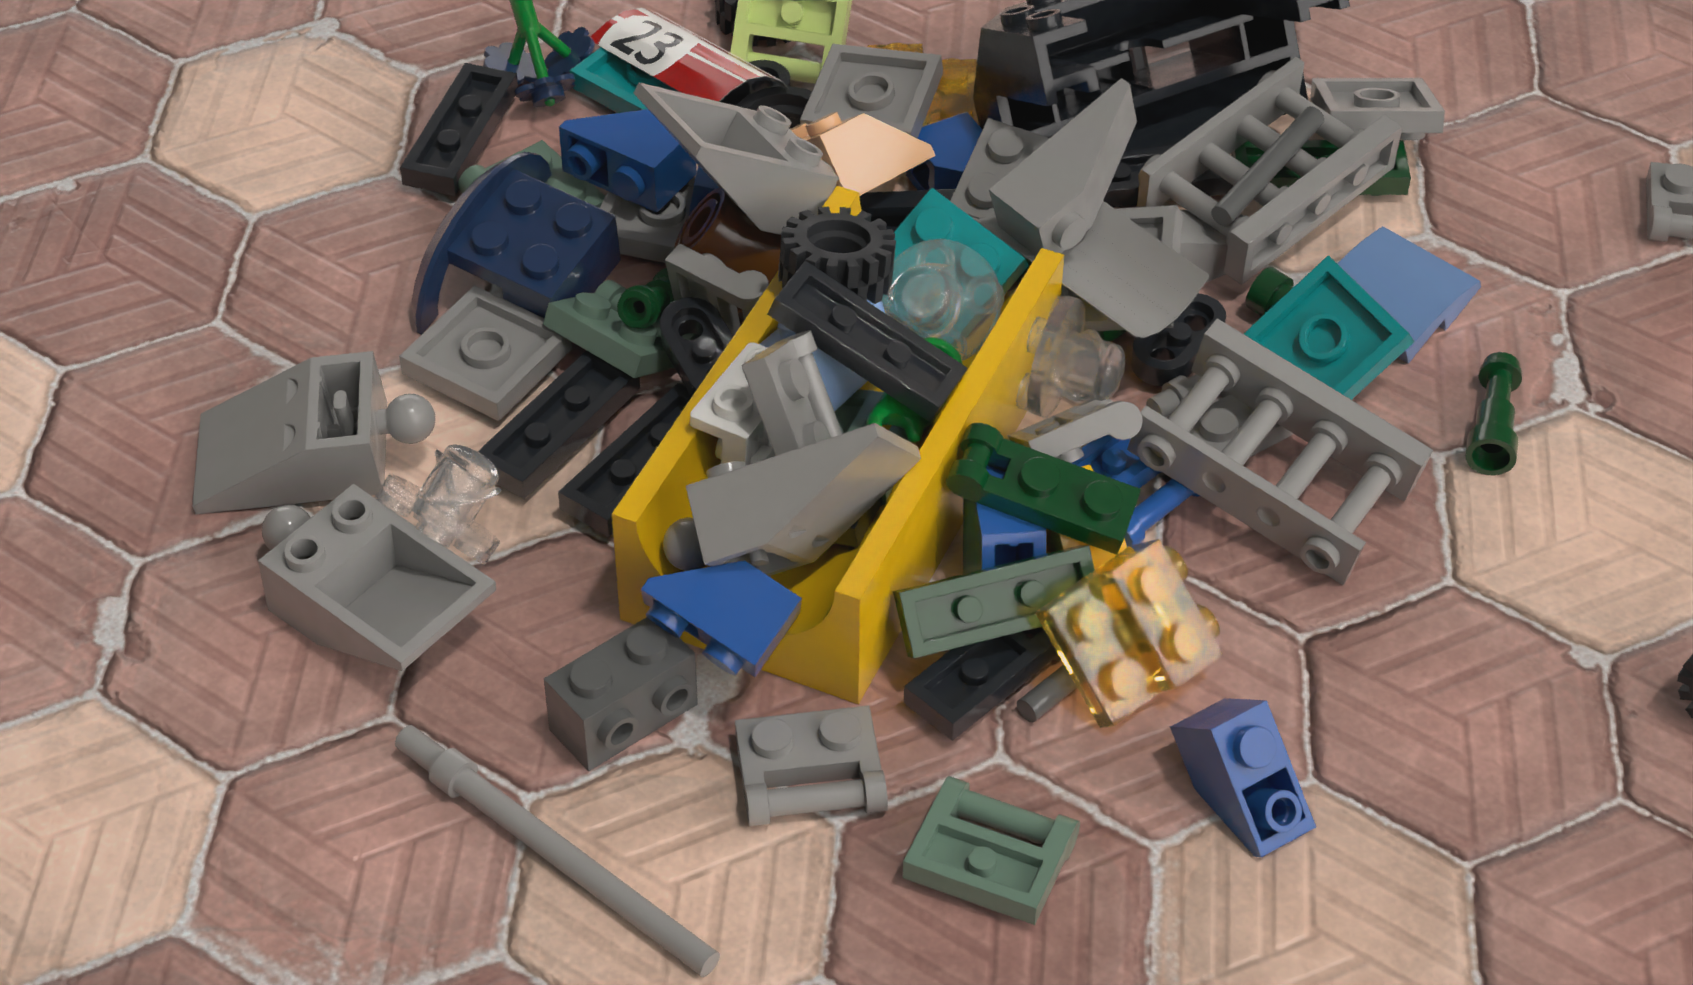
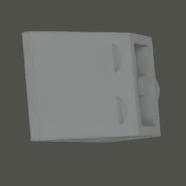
M638 83L634 91L637 98L699 167L761 231L781 235L783 226L786 227V221L792 216L799 219V212L810 210L814 215H817L818 207H822L836 188L839 177L827 162L821 160L823 156L822 151L807 140L797 137L789 129L791 121L779 111L763 105L759 106L757 111Z
M373 351L309 358L201 413L192 505L195 515L334 500L352 484H355L369 495L384 494L386 434H390L394 439L405 444H415L425 440L435 426L434 409L429 401L417 394L400 395L387 407V399Z
M873 423L750 465H746L744 461H732L716 465L706 471L707 479L686 485L693 517L679 519L667 529L663 539L665 556L673 566L684 571L700 569L706 565L716 566L745 560L768 576L815 562L921 460L918 446Z
M352 484L313 517H310L305 510L298 506L282 505L271 510L262 524V537L270 551L259 559L258 563L268 610L317 645L396 670L403 671L496 591V581L355 484Z

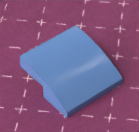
M1381 227L1370 234L1337 263L1410 333L1414 343L1398 357L1408 364L1438 327L1445 331L1449 328L1481 288L1480 280L1385 227Z

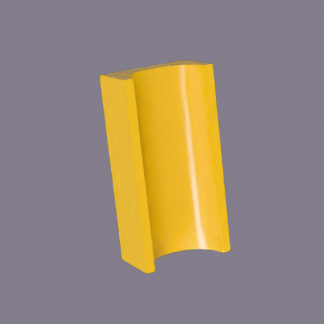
M836 186L822 206L829 207L831 213H839L840 207L851 208L850 215L857 216L862 211L859 192L841 186ZM1041 248L1018 287L1006 292L958 349L962 364L968 369L934 422L924 431L922 439L913 443L918 446L921 460L893 486V490L886 503L880 506L859 547L833 543L815 562L769 576L801 597L802 602L800 614L761 670L859 705L901 632L893 591L929 583L963 524V498L949 490L946 485V479L954 461L962 459L963 452L960 448V443L966 428L973 423L988 424L996 428L1004 439L1009 440L1007 435L1016 432L1056 362L1064 254ZM778 272L612 513L620 620L636 624L647 617L646 613L650 607L643 602L641 588L648 578L684 572V570L673 566L666 558L663 550L664 535L675 521L693 517L686 485L707 479L706 471L721 464V459L717 458L715 454L718 437L691 427L690 412L748 343L760 344L778 329L779 322L767 315L774 299L783 289L782 281H779ZM885 310V313L887 315H889L890 317L904 325L902 322H900L898 319H896L893 315H891L888 311ZM868 381L860 388L862 390L884 392ZM882 425V427L885 428V429H887V430H889L890 427L892 426V425ZM686 631L680 636L684 643L701 649H705L707 646Z

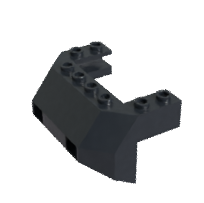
M1026 0V2L1005 8L981 27L973 92L978 124L983 130L987 119L990 118L1051 138L1122 78L1130 84L1137 119L1125 150L1177 144L1254 88L1266 73L1272 70L1277 71L1295 57L1301 60L1294 22L1302 23L1311 20L1309 8L1315 6L1341 10L1350 7L1349 0ZM1189 41L1190 51L1148 64L1145 46L1165 49ZM1303 74L1299 94L1308 100Z

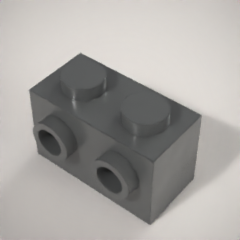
M648 617L544 678L549 730L588 771H591L698 705L695 652L680 638L667 633Z

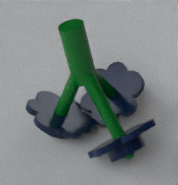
M509 0L517 25L513 43L504 42L499 47L487 46L484 51L485 60L483 66L517 73L518 85L525 81L531 82L514 90L515 96L519 98L520 102L532 100L534 107H552L566 98L564 91L575 87L574 74H570V70L590 56L595 42L589 36V31L584 27L577 28L573 33L566 31L557 38L538 21L533 0ZM538 37L553 50L547 55L545 60ZM526 42L530 53H525L524 46Z

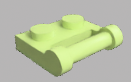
M738 0L730 53L747 62L755 60L775 61L787 68L790 73V80L815 84L832 44H846L852 0ZM754 35L824 46L822 62L753 52Z

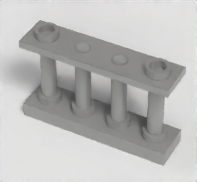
M1297 57L1277 71L1272 70L1266 73L1254 88L1162 155L1152 156L1144 164L1138 177L1140 185L1137 207L1160 206L1171 198L1226 237L1228 249L1224 273L1241 285L1392 170L1396 160L1402 126L1386 115H1383L1365 130L1358 129L1354 131L1299 94L1305 62ZM1309 106L1319 109L1324 116V123L1315 133L1339 149L1328 158L1321 157L1317 160L1300 148L1285 165L1301 177L1289 187L1283 186L1281 188L1269 182L1253 199L1261 204L1262 208L1250 217H1237L1229 226L1218 224L1211 214L1212 209L1218 202L1192 185L1191 182L1210 169L1234 186L1250 168L1232 157L1230 153L1247 141L1266 152L1280 136L1279 133L1268 127V125L1284 113L1296 119Z
M1217 318L1204 334L1191 370L1201 376V378L1168 419L1145 406L1141 411L1142 427L1138 434L1130 439L1127 450L1138 456L1151 469L1162 471L1296 555L1312 570L1326 574L1344 585L1350 577L1366 544L1365 541L1355 536L1353 532L1384 490L1402 501L1406 500L1416 486L1433 449ZM1225 391L1253 408L1254 411L1222 452L1191 434L1190 431L1219 394ZM1279 424L1308 442V444L1275 486L1243 465L1274 425ZM1329 457L1336 459L1363 476L1331 520L1298 500Z

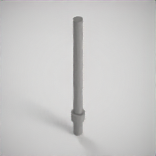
M408 725L400 731L395 740V747L429 772V781L452 798L462 796L700 976H707L715 968L720 958L719 952L477 773L478 766L475 762L456 748L445 750L413 725Z

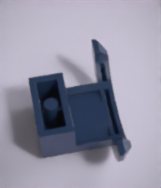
M522 152L494 165L479 176L458 198L442 220L424 253L412 295V308L417 333L422 335L439 315V294L449 264L502 288L504 300L542 318H545L548 304L551 302L573 298L578 293H595L597 288L606 280L621 260L616 215L546 184L552 174L549 163L541 155Z

